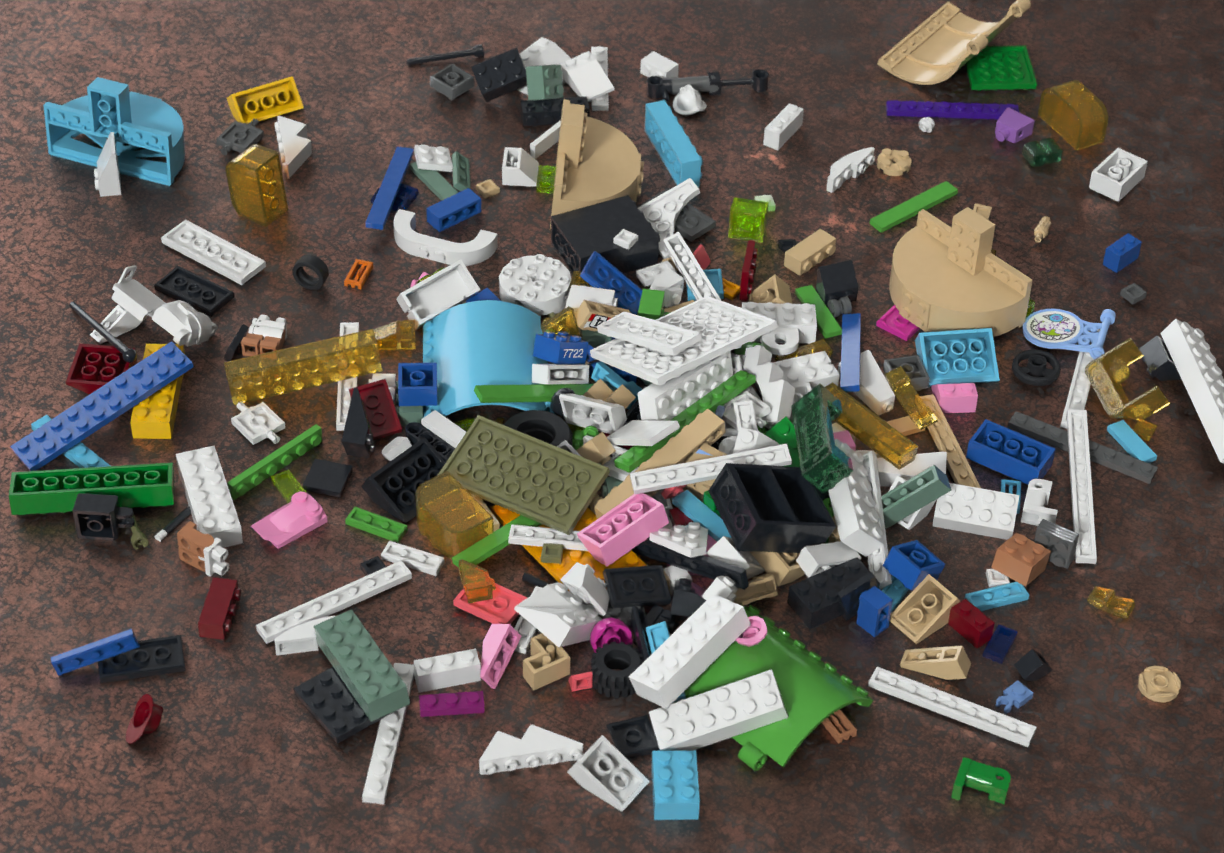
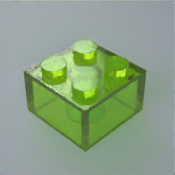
M734 197L730 208L728 237L763 243L769 202Z

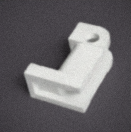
M1032 479L1029 482L1021 517L1022 523L1038 526L1042 519L1055 523L1058 510L1044 507V505H1048L1052 481Z

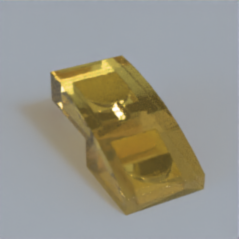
M1097 586L1094 587L1087 599L1088 603L1098 609L1128 619L1135 607L1133 599L1115 596L1114 590Z

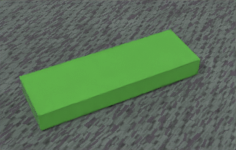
M354 507L345 519L347 525L399 543L408 531V525L358 507Z

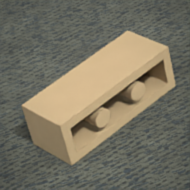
M822 229L817 230L785 252L784 266L799 276L835 252L836 238Z

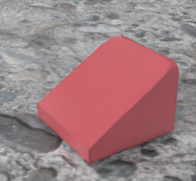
M700 244L693 255L700 267L706 270L711 260L704 246Z
M587 672L572 675L569 678L572 692L592 688L593 673Z

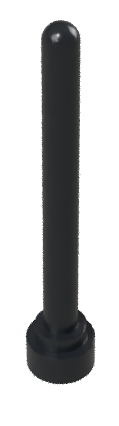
M480 44L475 45V47L469 50L407 59L406 63L408 65L467 56L482 58L484 57L483 45Z

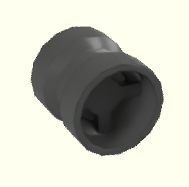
M847 296L841 297L839 300L832 299L828 301V309L833 317H838L840 314H851L852 306Z

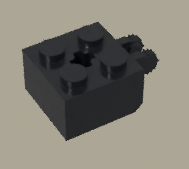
M78 493L73 507L77 538L114 541L118 539L121 528H129L135 524L134 518H132L134 516L133 510L129 507H120L118 496Z

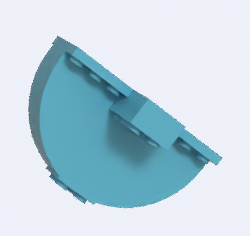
M97 77L87 87V96L74 99L64 105L50 102L44 104L47 144L50 155L97 167V160L107 141L106 137H109L110 132H114L121 174L170 186L184 164L183 121L178 112L163 102L162 99L132 91L129 92V85ZM79 134H85L100 145L102 149L73 138ZM138 148H145L143 150L134 151ZM136 157H166L167 163L138 159Z

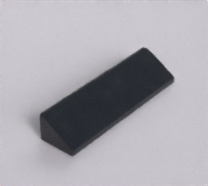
M633 606L630 620L639 654H642L645 661L652 654L645 628L648 625L645 613L638 607Z

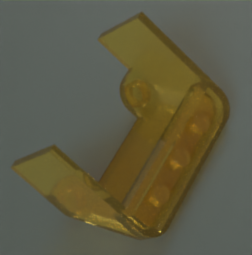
M1131 338L1088 363L1085 367V374L1109 417L1144 420L1169 405L1170 402L1158 386L1129 401L1120 383L1130 376L1128 365L1143 357L1142 352Z

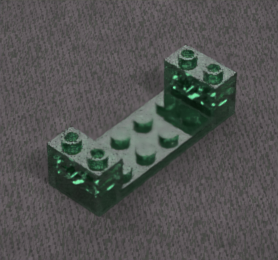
M818 384L794 403L791 409L802 476L824 494L829 489L834 488L843 478L848 477L853 472L851 458L841 451L834 441L831 421L837 419L842 413L841 401L823 385Z

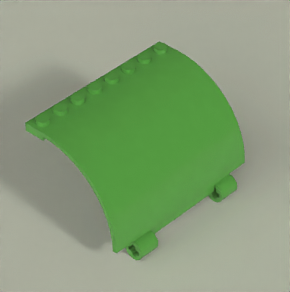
M752 605L749 607L743 606L748 617L757 616L765 621L767 626L766 637L758 645L756 644L751 647L734 641L684 691L687 699L772 669L789 718L733 736L732 738L743 746L738 754V758L754 771H758L764 766L767 761V755L784 767L806 737L831 714L852 703L869 707L873 699L868 696L869 692L860 686H854L851 678L844 674H838L835 666L822 662L820 660L822 657L813 651L809 652L805 649L806 645L790 638L791 634L788 631L774 626L775 622L772 619L761 616L759 614L760 610Z

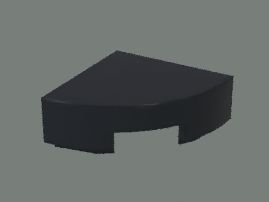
M796 239L778 240V247L783 252L797 245Z

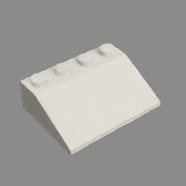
M543 37L520 53L525 68L528 66L560 65L571 59L556 43ZM527 85L517 89L528 95Z

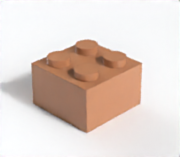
M1016 532L997 548L991 568L1027 586L1045 570L1051 551Z

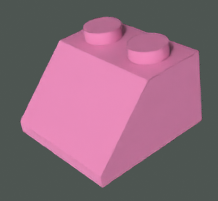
M975 383L932 385V393L943 414L976 411L978 393Z

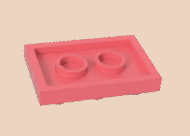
M475 574L453 602L455 607L492 624H511L519 615L514 610L515 606L527 599V597Z

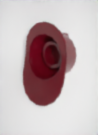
M143 695L135 707L125 737L126 742L130 744L137 741L142 734L154 732L160 725L163 707L154 703L151 695Z

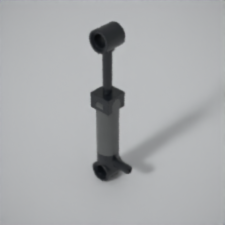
M757 69L753 71L751 78L721 80L719 72H707V76L665 79L659 76H651L647 79L646 95L652 99L662 97L667 102L669 101V95L679 94L680 88L688 84L699 93L708 92L709 96L721 95V86L752 85V90L764 92L768 88L769 73L766 70Z

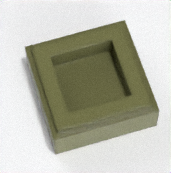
M543 543L541 563L561 564L564 546L562 544Z

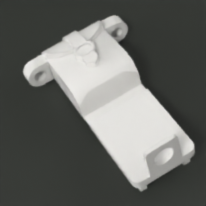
M136 265L126 267L119 282L115 283L112 288L114 290L112 300L140 321L145 320L147 315L151 316L154 322L174 336L173 341L179 346L186 345L188 347L208 341L218 328L207 315L197 312L188 303L181 300L165 303L138 281L132 279L137 269ZM131 271L129 276L125 278L126 274Z

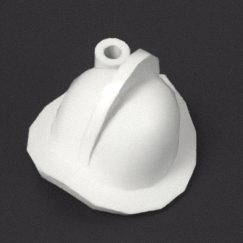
M689 84L680 88L679 94L673 101L674 110L681 115H691L698 111H704L707 108L699 92Z

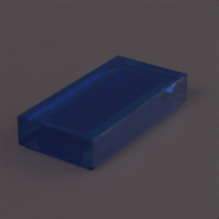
M998 624L983 652V657L1002 664L1017 637L1018 631Z

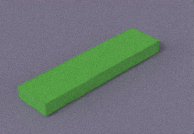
M808 285L796 288L795 294L802 304L815 305L817 327L824 338L842 335L841 327L814 287Z

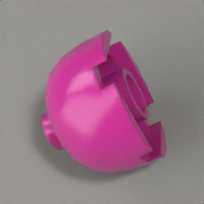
M612 617L598 621L590 634V643L594 652H596L598 647L603 648V644L607 643L609 645L611 642H625V645H632L633 639L629 627L620 619Z

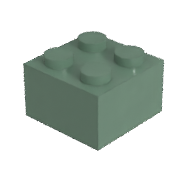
M561 64L526 67L528 100L563 98L564 88L562 85L563 72Z

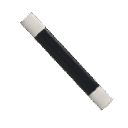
M187 506L157 533L155 539L161 542L191 514L190 506Z

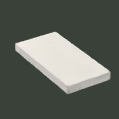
M632 420L607 436V439L613 445L653 446L679 429L680 425L678 421Z

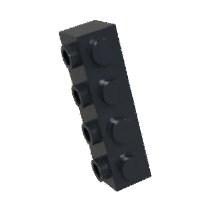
M587 96L521 101L523 127L551 125L559 122L562 116L563 99L570 100V104L585 105L584 112L589 117L590 108Z

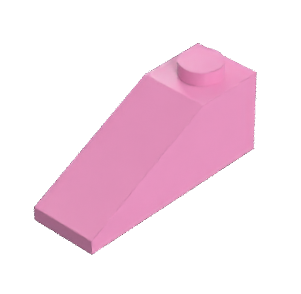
M491 624L483 640L480 677L492 689H496L522 637L510 624Z

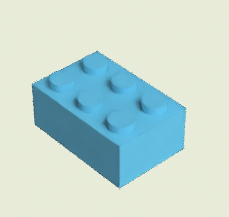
M696 750L652 751L651 769L654 820H698L700 800Z

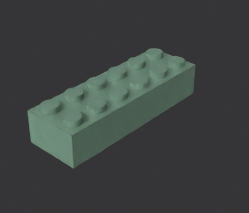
M352 609L314 626L317 644L371 722L410 704L406 684Z

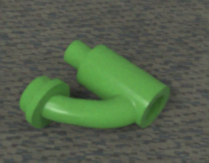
M587 426L583 430L573 432L572 447L575 450L583 446L584 436L595 437L598 435V429L595 426Z

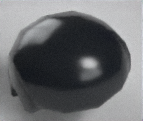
M570 388L559 389L551 398V409L561 418H564L559 396L560 394H575Z

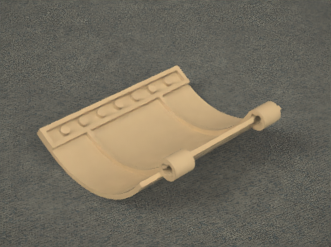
M1030 0L1015 1L1010 6L1007 15L1000 22L995 23L972 19L960 12L961 9L948 1L882 56L877 64L896 77L910 83L931 85L945 81L972 57L982 51L988 43L1018 17L1030 9Z

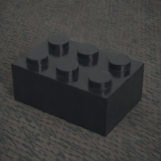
M517 47L471 66L481 94L486 102L527 85L526 68Z

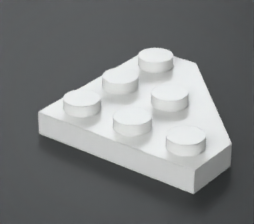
M690 522L685 526L675 525L671 529L660 528L658 531L650 533L649 540L691 558L706 554L708 529L700 526V523Z

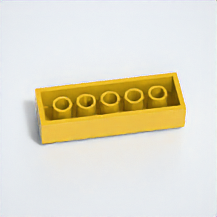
M146 344L143 359L166 344ZM175 344L185 354L184 345L179 346ZM183 375L133 407L130 421L133 438L172 439Z

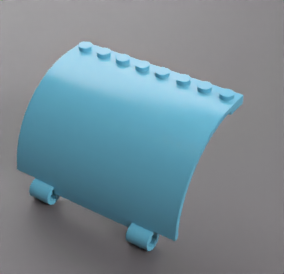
M495 300L463 303L451 307L432 320L427 321L423 326V363H437V406H423V418L434 410L445 417L458 410L480 405H502L524 411L542 410L555 414L551 409V402L481 403L474 392L476 385H538V383H532V364H548V361L533 356L536 334H544V331L554 333L555 331L552 328L541 329L540 316L533 311L517 304Z

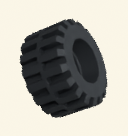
M611 642L609 645L607 643L603 644V648L598 647L591 659L593 687L598 689L600 694L605 693V696L609 698L610 696H614V698L623 696L625 698L628 697V694H635L636 691L629 676L644 662L642 654H639L637 648L633 649V645H625V642Z

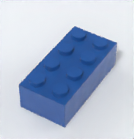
M985 419L969 440L966 458L1028 485L1032 479L1044 478L1053 465L1056 449Z

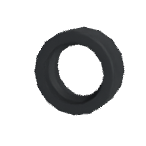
M303 255L292 269L293 277L297 283L310 290H317L322 287L329 276L327 265L314 255ZM302 266L314 270L319 278L308 275Z

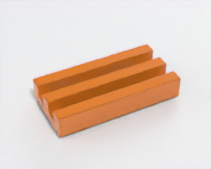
M356 259L344 280V286L348 287L350 284L351 288L358 286V289H362L373 269V262ZM357 271V275L355 276L354 280H352L354 274Z

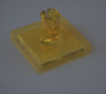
M569 306L552 318H546L541 324L543 334L544 331L554 332L555 334H558V331L568 332L569 336H580L574 309Z

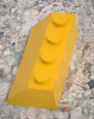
M293 76L234 93L226 98L231 113L237 122L247 124L254 118L260 122L304 108Z

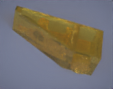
M415 320L394 321L361 334L360 350L416 349Z

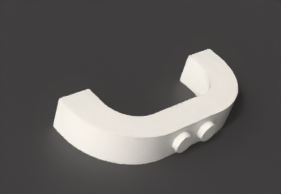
M399 209L394 217V238L396 244L406 253L448 265L461 259L465 266H470L487 260L498 248L497 233L480 230L477 237L472 241L455 243L415 232L416 213Z

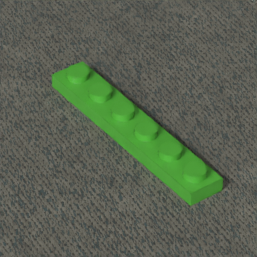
M315 424L227 482L231 498L235 500L244 495L247 491L259 485L292 461L323 442L322 428Z

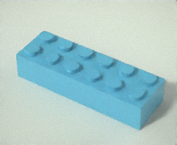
M665 100L647 103L645 109V132L675 183L679 185L691 178L696 186L700 187L703 160L698 155L696 147L691 144L689 136L685 134L683 126H680L677 116H674L671 107L667 105Z

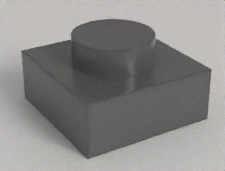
M1135 283L1121 289L1120 293L1131 304L1145 299L1147 294L1146 291Z

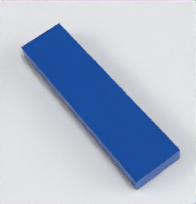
M129 629L50 657L51 663L59 676L138 648L139 642L133 630Z

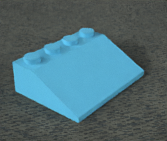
M992 328L919 333L915 339L917 355L920 356L930 377L928 386L1000 381Z

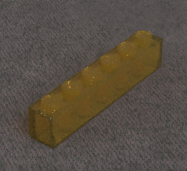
M832 382L817 391L814 403L816 408L848 430L900 470L915 460L918 445Z

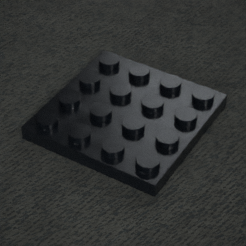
M334 667L293 688L294 694L337 744L392 714L389 713L371 722Z

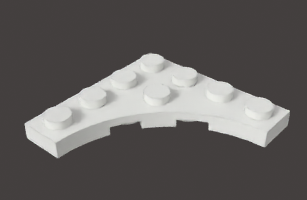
M691 178L638 207L643 212L646 220L651 223L655 232H658L660 236L658 249L664 259L670 256L663 239L674 234V227L679 213L692 198L700 194L699 188Z

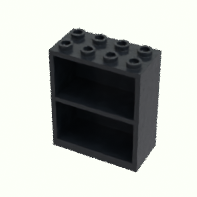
M629 195L551 216V245L580 286L588 284L580 277V274L594 251L599 253L622 274L658 264L660 236L658 232H655L651 223L646 220L643 212L638 209L635 201H632ZM623 229L638 235V241L629 250L613 243L614 237Z
M726 463L708 490L738 551L800 553L805 546L825 543L836 528L805 467Z

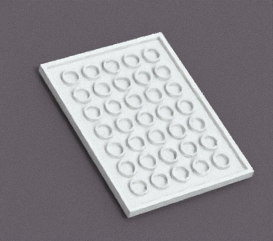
M706 296L656 319V321L701 334V341L695 343L693 347L681 351L680 354L672 356L668 353L658 352L657 350L645 348L644 346L617 338L590 350L592 358L600 362L609 364L656 385H663L672 378H678L687 371L695 370L699 365L709 363L718 356H724L727 352L738 349L747 342L755 341L756 338L771 333L772 330L778 328L776 320Z

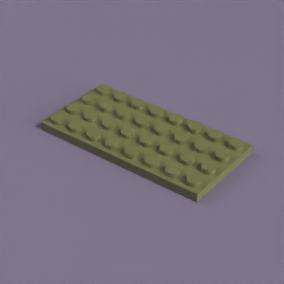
M478 415L438 473L437 478L439 481L570 535L609 475L610 470L606 466Z

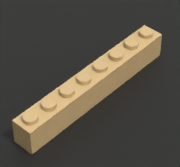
M707 408L703 413H699L689 425L684 426L679 434L670 438L664 447L655 451L653 456L643 462L635 472L685 463L704 443L711 446L726 433L725 421ZM630 474L619 486L614 487L604 499H600L594 506L596 518L599 519L634 494ZM659 490L645 492L644 494L653 497Z

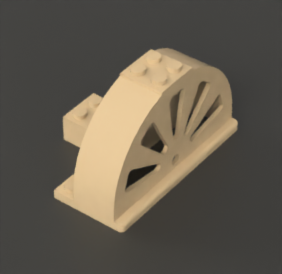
M564 99L551 216L629 195L632 201L636 202L637 195L640 196L643 172L640 171H643L644 161H641V154H639L634 143L623 132L612 125L587 117V113L584 112L585 105L570 104V100Z
M967 207L953 216L952 227L923 209L918 212L917 226L901 237L894 249L889 291L894 305L899 310V314L925 332L992 328L993 337L1007 333L1016 327L1020 328L1023 326L1026 320L1033 280L991 253L995 224Z

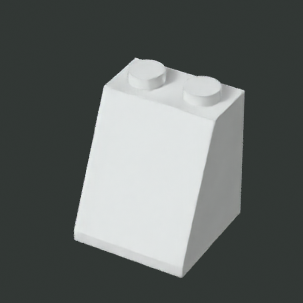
M571 285L565 306V332H568L569 336L581 335V329L578 327L573 316L583 300L617 307L618 298H615V290Z

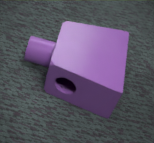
M1007 108L997 120L996 138L1001 142L1007 140L1011 143H1017L1033 133L1035 120L1011 108Z

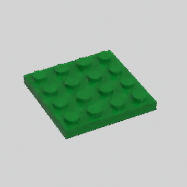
M986 46L965 64L971 90L1036 89L1037 87L1026 46Z

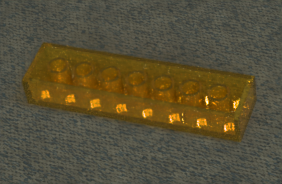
M373 329L224 362L234 405L241 401L246 403L382 371L378 345Z

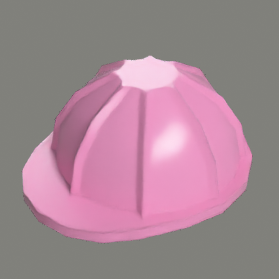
M757 616L748 617L751 625L735 640L738 644L751 647L756 644L758 645L766 637V623Z

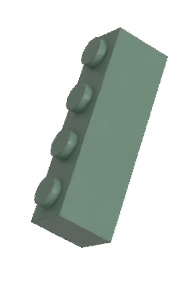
M933 465L882 495L885 529L950 492L951 487L947 475Z

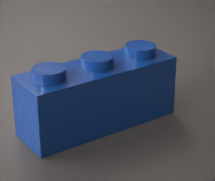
M467 188L428 207L427 222L437 231L441 232L480 213L481 198L471 189Z

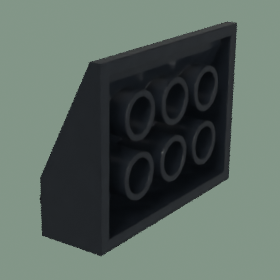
M425 437L369 476L361 486L373 502L403 524L412 520L455 488L438 480L437 475L446 462Z

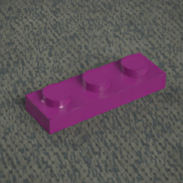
M483 691L419 695L420 717L485 713Z

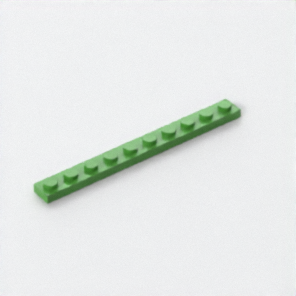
M740 370L670 421H678L679 429L653 446H633L614 460L615 467L629 473L632 472L643 462L650 459L655 451L664 447L670 438L679 434L684 426L694 421L699 413H703L707 408L714 413L719 405H725L756 382L755 375Z

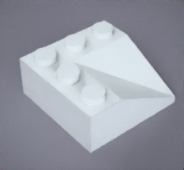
M562 583L546 585L514 608L515 611L558 647L590 640V634L594 625L602 620L594 609L588 608L582 603L581 598L570 593L568 588Z

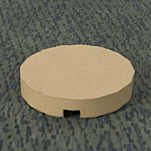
M1150 666L1139 675L1138 688L1146 698L1164 703L1172 701L1178 696L1181 689V681L1175 672L1168 671V668L1164 666Z

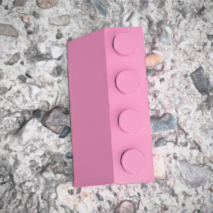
M644 493L633 494L577 533V536L595 560L605 566H609L649 538L651 532H656L666 526L669 520L662 503Z

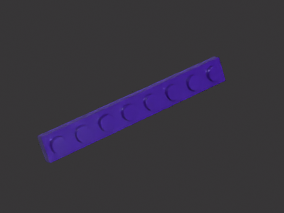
M886 101L887 116L999 119L1007 108L1019 112L1018 105Z

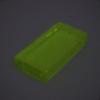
M289 469L271 476L272 483L288 503L291 502V498L295 493L306 492Z

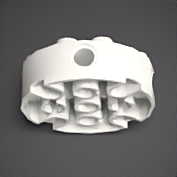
M537 254L535 256H523L518 259H512L503 267L499 275V295L502 301L525 307L539 315L540 318L541 315H547L552 312L558 314L566 306L571 289L570 271L560 260Z

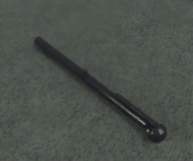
M74 301L70 302L69 307L121 352L125 362L131 363L136 360L137 353L134 349H129L119 339H116L102 324L92 318Z

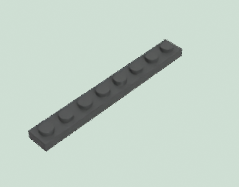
M1017 411L1008 422L1007 428L1069 452L1068 431ZM1089 440L1090 461L1150 484L1158 470L1157 466Z

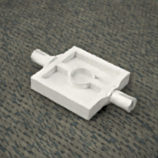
M746 391L724 405L726 408L722 419L738 430L733 403L753 400L757 425L763 428V426H766V421L762 418L770 414L771 410L768 405Z
M242 401L237 404L236 407L241 413L231 418L232 425L253 445L266 438H269L274 444L280 441V437L275 433L285 429V422L264 402L252 407H247Z

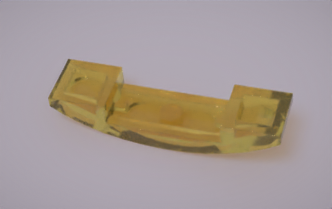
M901 366L884 374L897 400L920 430L938 422L929 406L926 407L911 385L910 378Z

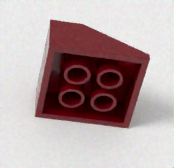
M79 343L66 379V385L91 394L136 365L137 358L134 362L128 363L123 360V354L114 346Z

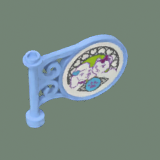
M1043 309L1030 314L1026 318L1025 323H1023V334L1029 342L1036 346L1088 352L1093 359L1100 360L1105 355L1103 345L1109 325L1115 321L1116 313L1111 309H1105L1100 317L1102 323H1091L1080 319L1077 315L1066 310Z

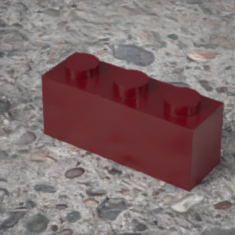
M213 577L198 621L200 637L224 640L226 633L230 632L231 617L236 614V601H240L241 589H238L237 580Z

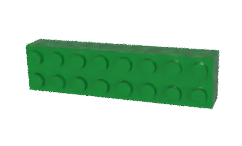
M173 463L12 472L9 489L11 514L26 515L73 511L78 493L118 496L120 507L126 508L174 505L175 478Z

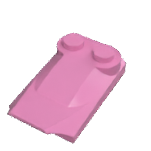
M297 492L292 496L291 502L260 519L251 527L264 540L270 541L279 549L327 523V516L322 506L307 492Z

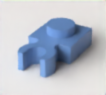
M1016 681L1004 690L1003 696L997 698L995 706L1006 705L1004 713L1007 714L1011 711L1013 705L1019 709L1031 700L1034 693L1021 682Z

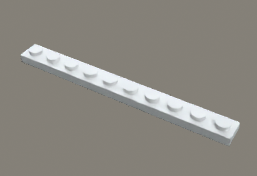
M1067 409L1073 530L1079 534L1075 551V562L1096 564L1097 555L1087 410Z

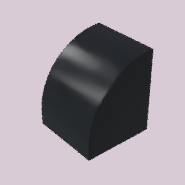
M1031 649L1014 664L1026 681L1038 680L1053 670L1043 655L1034 649Z

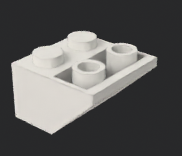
M505 147L502 185L537 187L539 162L522 148Z

